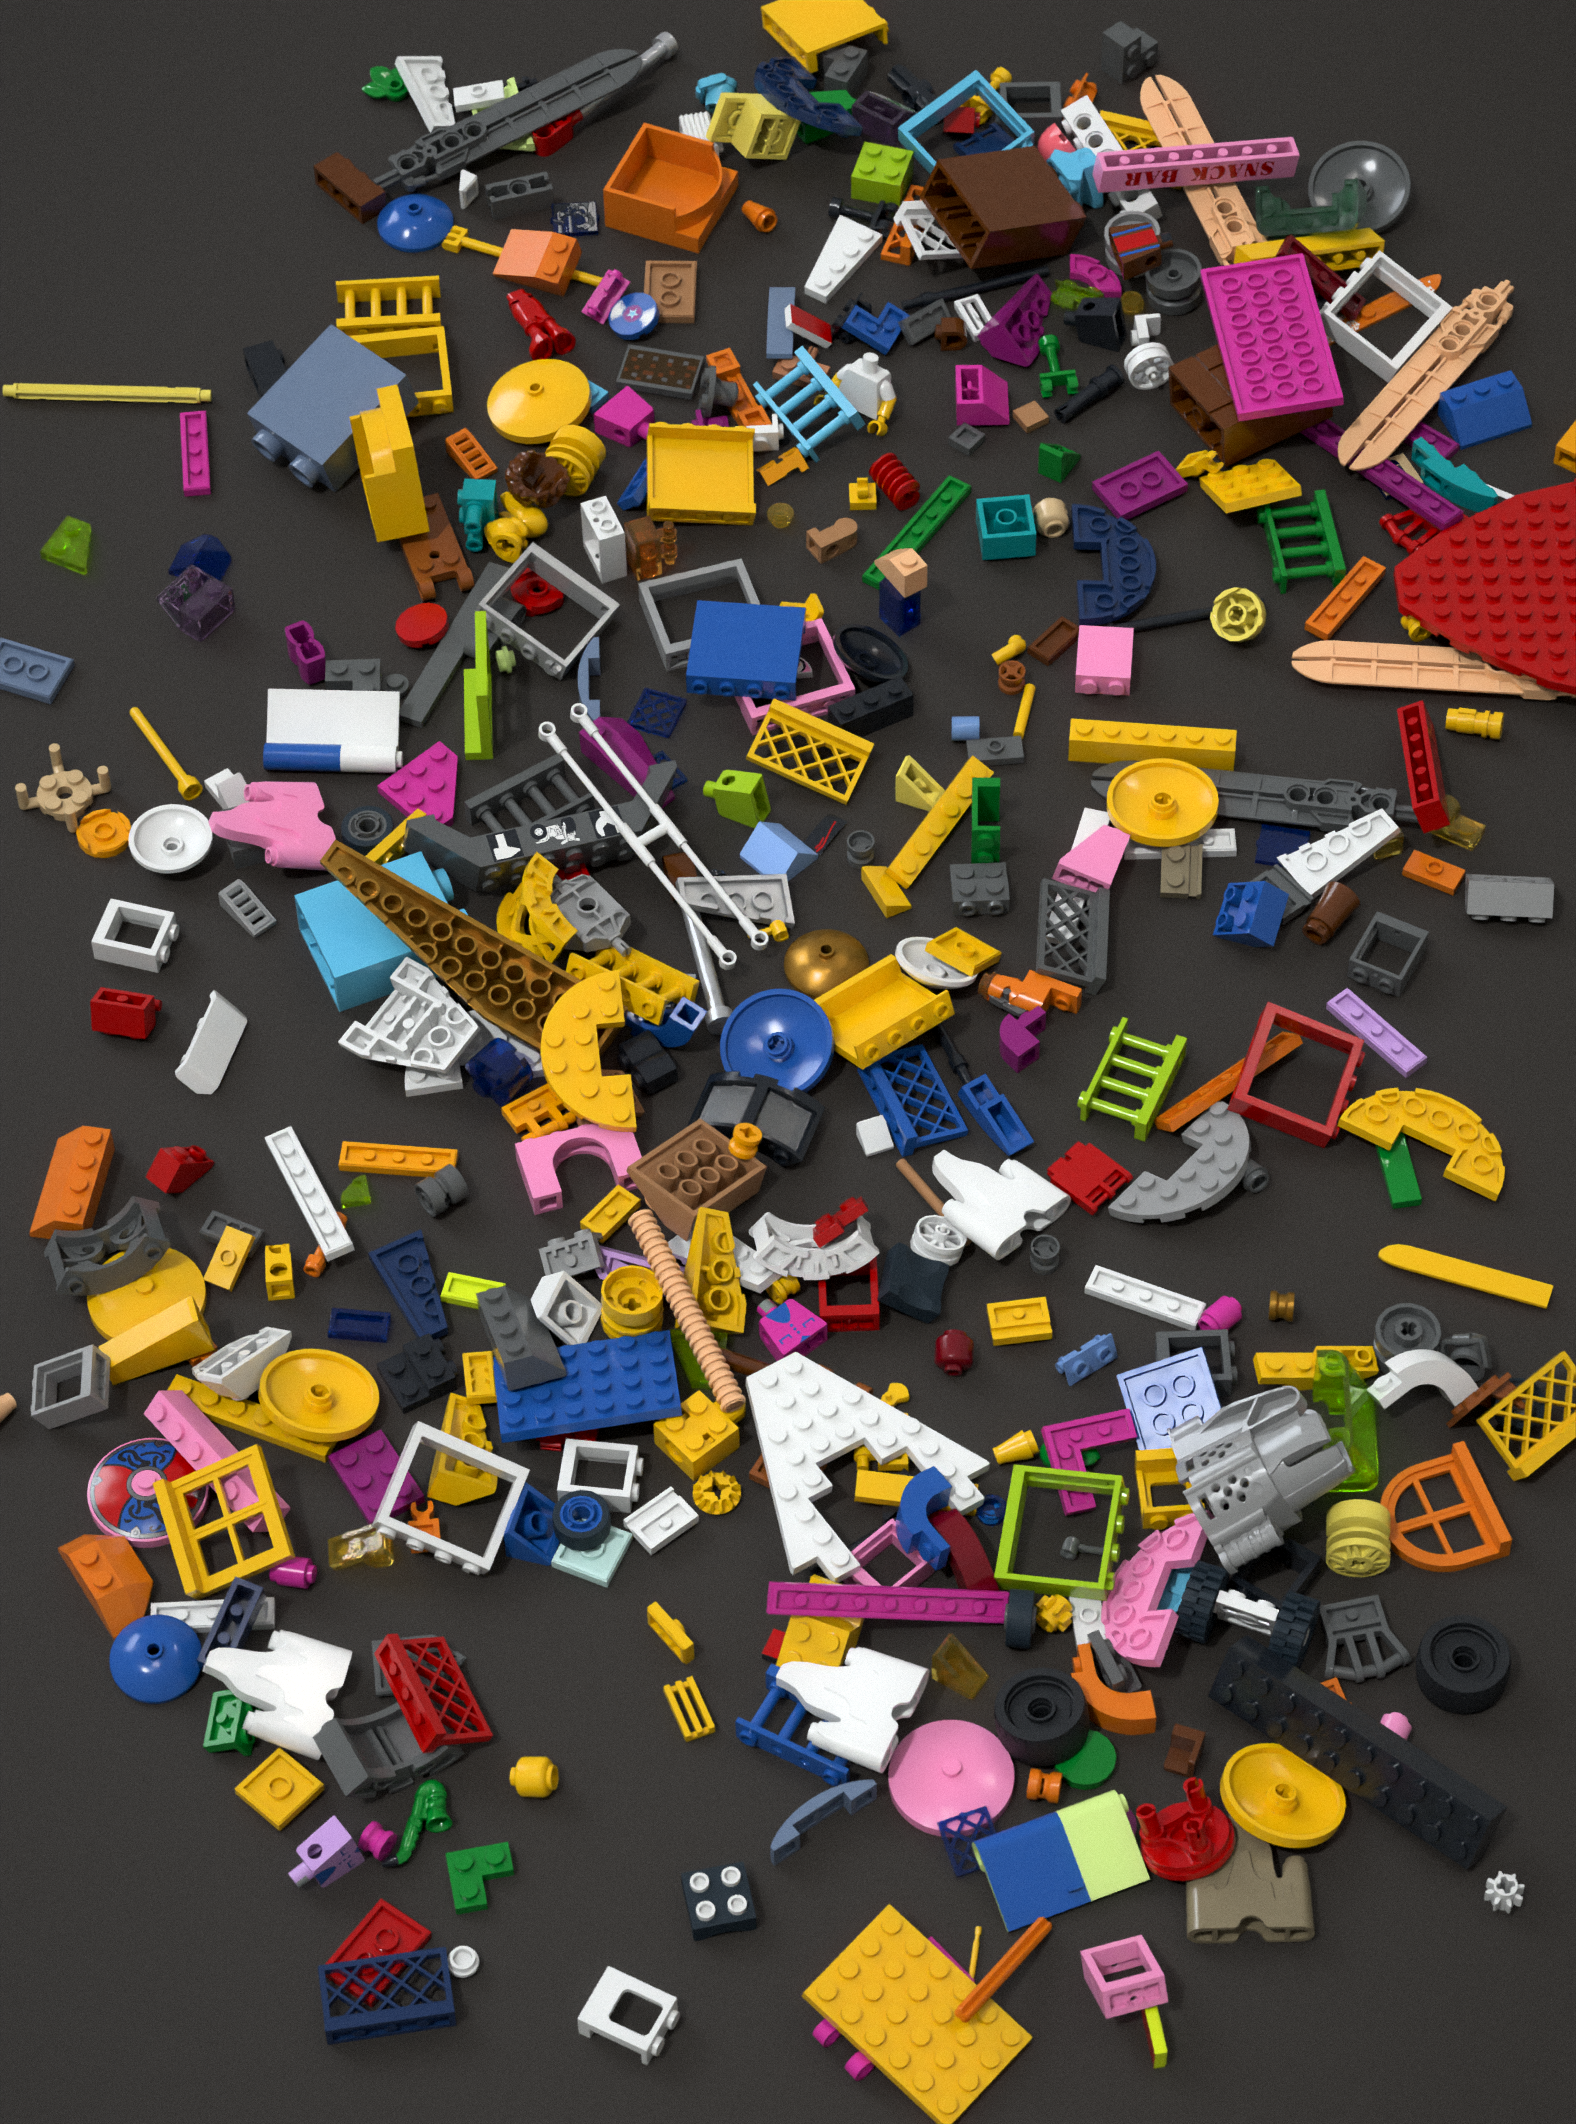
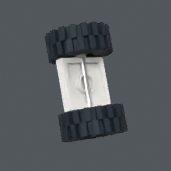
M1198 1560L1191 1571L1190 1578L1186 1583V1589L1181 1598L1182 1601L1178 1608L1179 1617L1174 1633L1205 1644L1212 1633L1218 1617V1619L1271 1636L1268 1649L1300 1669L1315 1631L1314 1628L1320 1612V1600L1289 1591L1282 1604L1281 1611L1275 1609L1276 1606L1268 1601L1258 1600V1602L1246 1599L1243 1593L1235 1590H1229L1227 1593L1229 1572L1219 1566Z

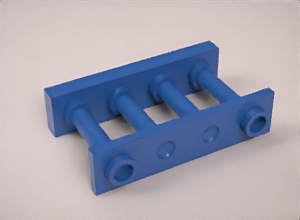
M771 1663L765 1673L766 1689L769 1690V1693L751 1722L740 1717L737 1718L735 1721L736 1737L747 1746H757L822 1777L826 1783L832 1786L849 1783V1769L845 1767L849 1760L836 1756L834 1761H831L817 1754L820 1748L812 1745V1741L808 1743L806 1748L789 1741L807 1713V1710L794 1694L776 1685V1675L781 1667ZM785 1697L796 1702L797 1705L780 1733L776 1735L762 1728L778 1700Z

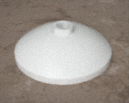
M169 804L155 807L142 814L132 825L128 841L132 856L144 868L158 873H177L196 866L207 856L212 846L213 834L207 818L202 813L185 805Z
M910 937L903 939L897 945L895 956L901 968L913 979L927 987L958 989L972 984L977 978L978 974L970 977L925 951L927 942L933 940V938Z

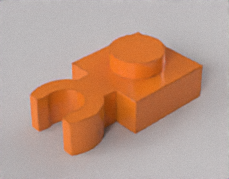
M428 1501V1509L424 1512H419L416 1502H412L411 1515L414 1521H408V1525L441 1539L439 1518L433 1519V1502ZM411 1549V1554L430 1552L425 1549L422 1552Z

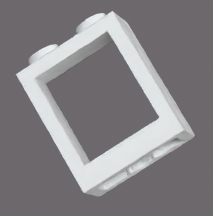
M603 496L580 503L583 547L601 582L605 583L627 576L625 533L607 497Z
M110 899L91 941L94 959L159 973L162 963L168 961L172 941H176L178 938L179 925L176 924L174 912ZM125 921L160 929L152 948L149 949L114 941L122 922Z
M566 1439L557 1487L558 1500L572 1491H593L602 1496L607 1502L609 1511L631 1513L632 1502H638L640 1485L636 1483V1477L642 1476L644 1458H639L638 1446ZM578 1460L627 1464L623 1490L574 1485Z

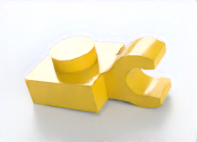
M1203 450L1188 454L1175 470L1182 478L1188 476L1197 477L1205 470L1217 473L1224 463H1216L1212 460L1217 454L1216 451L1208 452Z

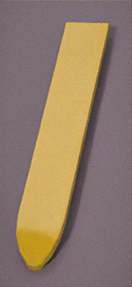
M1389 1245L1381 1249L1378 1254V1258L1383 1262L1400 1269L1547 1309L1553 1290V1285L1408 1245Z

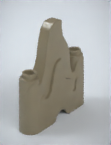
M1229 1815L1228 1818L1233 1825L1236 1838L1231 1856L1214 1872L1198 1879L1186 1881L1188 1940L1200 1944L1235 1943L1240 1935L1246 1931L1259 1933L1266 1942H1302L1310 1940L1315 1935L1308 1867L1307 1863L1304 1862V1858L1301 1856L1286 1858L1285 1863L1282 1865V1877L1277 1878L1270 1844L1247 1832Z

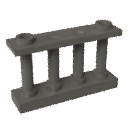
M555 754L464 802L466 820L471 826L484 821L492 832H497L505 829L493 815L504 809H508L518 823L524 826L595 810L594 796L590 792L580 798L563 779L565 778L564 759L560 755ZM550 785H555L569 804L556 810L540 790ZM531 797L546 816L532 822L517 802Z

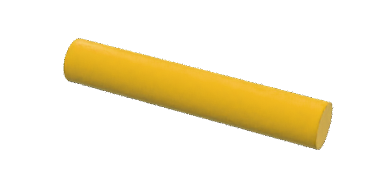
M1033 684L1025 685L1013 736H1021V739L1024 737L1036 689Z

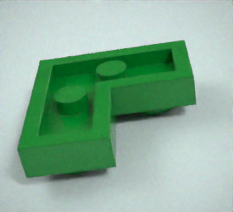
M508 1842L445 1853L456 1915L487 1910L488 1906L483 1881L514 1876Z

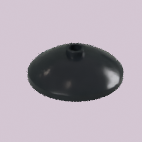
M845 624L840 626L833 636L835 652L841 662L855 675L865 680L882 684L900 676L902 679L908 671L907 658L901 648L885 634L861 624Z

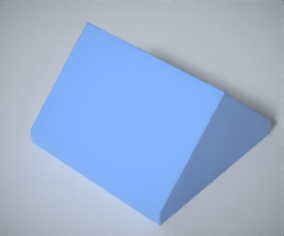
M759 821L740 852V858L760 875L787 874V880L789 881L816 861L818 854L781 824Z

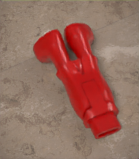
M519 289L507 295L509 308L514 319L525 330L526 336L531 337L529 354L533 361L549 359L553 347L561 355L572 351L576 344L574 335L566 328L558 325L556 320L548 315L543 305L531 293H526L524 289Z

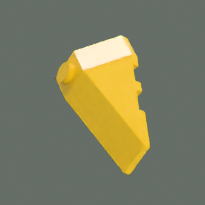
M700 1207L683 1278L687 1280V1286L691 1288V1293L695 1296V1301L698 1302L699 1309L703 1312L702 1317L706 1318L707 1325L711 1328L710 1332L713 1334H743L746 1299L745 1294L741 1292L739 1282L741 1274L739 1267H736L733 1252L735 1244L729 1214L724 1211ZM676 1318L675 1328L681 1329L682 1327L678 1325V1319Z
M450 1393L441 1431L491 1453L493 1447L491 1441H487L485 1434L487 1426L480 1404L467 1405V1397ZM436 1450L427 1497L457 1506L494 1494L498 1477Z

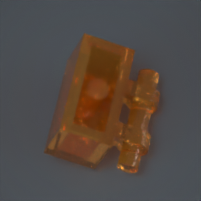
M650 516L624 523L626 559L637 581L662 574L661 558H665V563L668 565L675 563L678 548L675 544L677 530L674 528L673 522L666 521L663 524V528L660 529L655 528Z

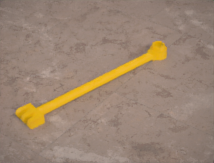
M458 226L451 228L450 233H448L446 239L441 244L443 249L454 253H459L461 248L465 247L495 257H500L503 250L501 247L468 238V229ZM575 270L571 279L597 287L603 278Z

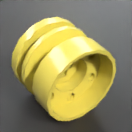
M1352 1499L1334 1504L1327 1510L1326 1536L1328 1538L1326 1541V1564L1331 1570L1348 1577H1368L1384 1572L1390 1566V1513L1386 1507L1370 1500Z

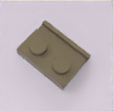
M1186 843L1178 846L1162 847L1161 898L1188 899V897H1196V899H1201L1203 844L1190 846V844Z

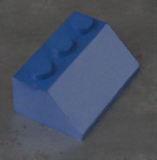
M1511 370L1440 392L1437 414L1454 441L1460 444V450L1532 428V421L1523 387Z

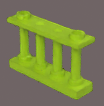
M1122 1017L1119 1026L1112 1028L1109 1036L1110 1044L1087 1092H1081L1077 1107L1081 1108L1080 1120L1085 1122L1091 1109L1132 1122L1131 1125L1135 1126L1134 1138L1145 1142L1154 1124L1153 1120L1158 1116L1184 1061L1187 1038L1176 1035L1172 1045L1167 1044V1046L1128 1034V1018ZM1124 1044L1161 1056L1164 1062L1162 1066L1155 1068L1119 1056L1118 1053ZM1112 1066H1116L1152 1078L1154 1083L1151 1088L1143 1089L1107 1076ZM1102 1087L1142 1100L1143 1106L1141 1110L1136 1109V1111L1098 1099L1097 1097Z

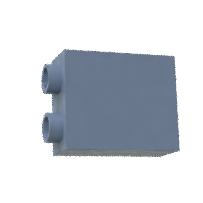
M330 324L247 413L257 432L251 439V442L265 458L272 462L280 455L291 461L288 466L290 471L304 485L312 488L317 481H320L336 493L359 468L349 417L360 415L359 412L380 408L377 388L397 384L406 416L419 402L406 374Z

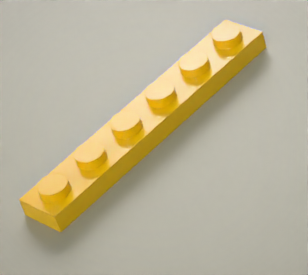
M972 755L885 870V873L907 889L972 803V778H990L994 772Z
M176 1374L168 1390H182L210 1421L325 1463L338 1442L310 1441L291 1435L276 1426L266 1416L260 1404L246 1399L237 1401L231 1397L218 1395L203 1383Z

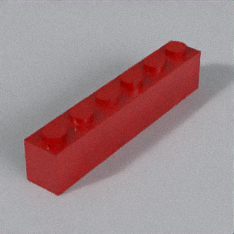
M1421 700L1398 708L1397 714L1412 808L1423 833H1427L1450 825L1434 724L1424 701Z

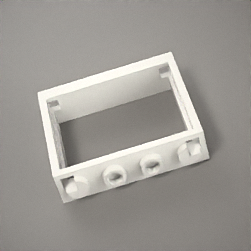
M1379 250L1372 259L1368 257L1359 267L1361 271L1359 273L1354 271L1346 281L1347 287L1345 289L1342 286L1339 287L1331 298L1334 301L1331 304L1326 302L1319 312L1326 335L1389 383L1439 327L1440 322L1453 307ZM1372 274L1429 317L1427 322L1393 360L1335 316Z
M418 1421L411 1429L372 1527L379 1529L378 1532L384 1534L388 1539H395L397 1537L407 1541L406 1546L413 1550L422 1552L425 1549L434 1553V1558L441 1562L451 1564L453 1561L462 1565V1570L467 1573L471 1572L478 1576L479 1574L484 1575L492 1566L510 1515L516 1506L530 1470ZM419 1443L513 1483L483 1557L389 1517Z

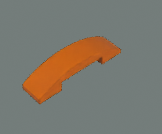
M731 348L706 355L708 366H716V377L721 381L735 382L738 385L739 395L737 403L734 407H727L739 426L745 427L772 425L762 405L758 406L740 373V365Z

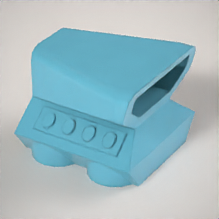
M1085 147L1072 153L1055 149L1046 162L1055 169L1058 179L1072 198L1081 206L1083 203L1093 208L1104 206L1103 193H1098L1092 175L1096 155L1091 149Z

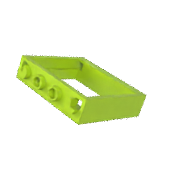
M1014 1464L994 1575L998 1588L1001 1590H1031L1038 1594H1059L1065 1597L1107 1601L1109 1590L1113 1591L1115 1586V1572H1112L1113 1562H1118L1120 1556V1544H1116L1118 1534H1123L1125 1516L1121 1515L1122 1506H1127L1129 1501V1488H1125L1123 1476ZM1028 1486L1112 1495L1098 1583L1013 1574Z

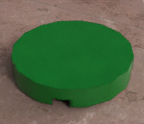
M1089 1730L1087 1740L1081 1750L1072 1758H1069V1760L1058 1765L1055 1764V1772L1063 1773L1062 1779L1072 1788L1082 1790L1098 1788L1114 1774L1116 1766L1114 1746L1104 1735L1097 1731Z

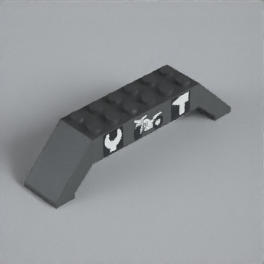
M675 760L650 765L645 782L642 785V788L653 802L659 804L661 808L672 789L677 769ZM638 793L630 802L611 806L623 823H627L637 837L648 832L655 821V817L649 811L650 808ZM603 808L471 838L436 821L434 814L407 820L403 842L404 850L412 855L421 851L428 865L435 869L443 868L449 877L475 892L481 890L493 891L499 888V886L507 884L519 885L522 882L527 864L536 852L541 854L559 870H564L565 873L577 871L582 863L585 866L598 867L607 861L616 859L625 861L636 855L635 851L618 831V826Z

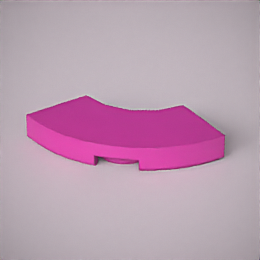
M1070 254V279L1080 280L1088 284L1094 290L1096 298H1122L1120 281L1111 269L1108 270L1100 264V261L1094 258Z

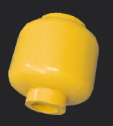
M521 1757L516 1767H512L510 1771V1783L512 1786H515L517 1793L521 1797H548L552 1790H556L558 1785V1768L552 1764L548 1757Z

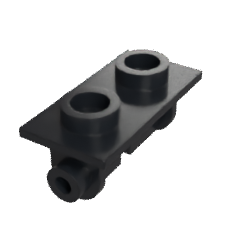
M862 291L856 300L852 297L842 309L846 312L844 317L839 314L831 327L834 329L831 335L832 338L836 334L843 343L854 340L855 336L843 329L842 326L855 305L870 314L872 313L871 304L860 300L863 294Z

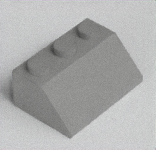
M1465 874V911L1467 914H1472V919L1488 920L1489 915L1500 916V920L1517 921V917H1528L1529 922L1543 923L1545 918H1552L1554 883L1550 878Z

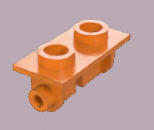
M1088 73L1083 76L1081 81L1075 80L1069 91L1073 95L1072 97L1068 96L1062 109L1086 95L1093 102L1098 90L1095 83L1086 81Z

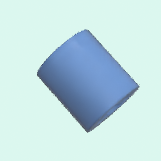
M952 716V741L979 739V716Z

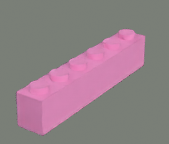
M182 1390L158 1391L144 1412V1415L196 1471L239 1452ZM249 1467L221 1479L228 1505L234 1512L259 1501ZM214 1483L209 1484L211 1488L216 1492ZM275 1491L283 1518H285L291 1507ZM263 1513L244 1521L252 1532H268Z

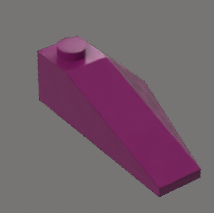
M1038 273L1025 283L985 324L977 335L982 346L987 349L992 357L1027 367L1039 353L1038 340L1039 336L1044 333L1042 322L1043 318L1048 315L1052 293Z
M598 717L593 723L599 729V734L642 786L646 779L648 767L657 763L641 734L622 718ZM584 728L579 731L581 752L635 797L637 791L594 737H590ZM672 790L668 795L664 805L662 806V809L675 799V795L672 792Z

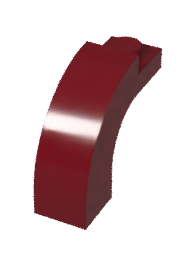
M956 1508L931 1514L928 1519L930 1524L950 1545L947 1559L953 1570L958 1588L998 1591L999 1588L985 1551L964 1516Z

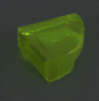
M366 1175L353 1179L352 1183L342 1192V1209L371 1204Z

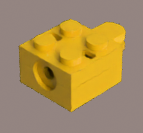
M699 1390L681 1403L682 1416L663 1418L653 1424L655 1444L693 1481H696L700 1475H704L740 1448L739 1428L735 1424L746 1416V1403L733 1412H722L717 1401L712 1403Z

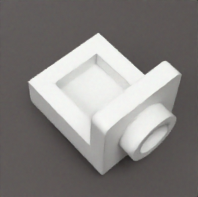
M1159 313L1135 315L1134 330L1130 331L1132 346L1138 347L1149 343V336L1160 334L1161 316Z
M772 414V425L746 426L747 428H755L753 451L779 450V439H784L783 423L778 424L777 414Z

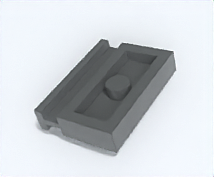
M1275 864L1270 871L1266 870L1250 881H1266L1289 894L1281 920L1282 925L1304 912V908L1307 906L1311 907L1314 905V897L1278 864Z

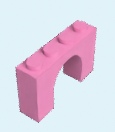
M593 1123L515 1143L516 1160L535 1215L563 1208L562 1191L555 1172L565 1159L574 1155L591 1154L603 1159L612 1171L616 1186L619 1184L627 1191L638 1189L626 1172L628 1166L642 1158L633 1132L602 1129L598 1124Z

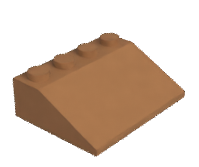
M701 1118L628 1166L626 1170L662 1223L686 1242L693 1236L700 1207L729 1213L759 1192L767 1168L766 1165L755 1157L745 1160L735 1157L728 1149L730 1139Z

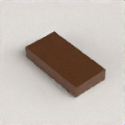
M1061 616L1028 646L1027 653L1049 667L1078 640L1079 626Z

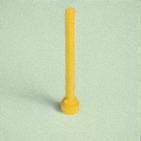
M137 707L131 708L130 716L178 780L179 793L188 801L197 798L203 790L200 782L196 777L185 773L140 709Z

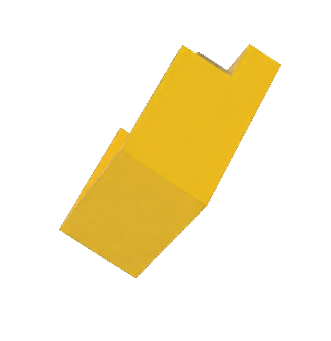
M397 384L377 388L380 408L359 412L360 415L349 417L361 479L377 543L430 532L414 446Z

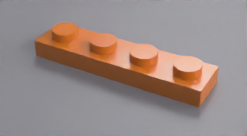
M1363 556L1305 622L1304 630L1323 640H1329L1385 576L1386 567Z

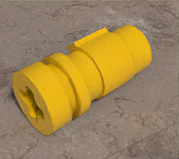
M1448 708L1445 730L1466 734H1481L1483 738L1490 736V739L1500 740L1504 713L1494 712V714H1491V711L1488 710L1482 713L1477 712L1475 709Z

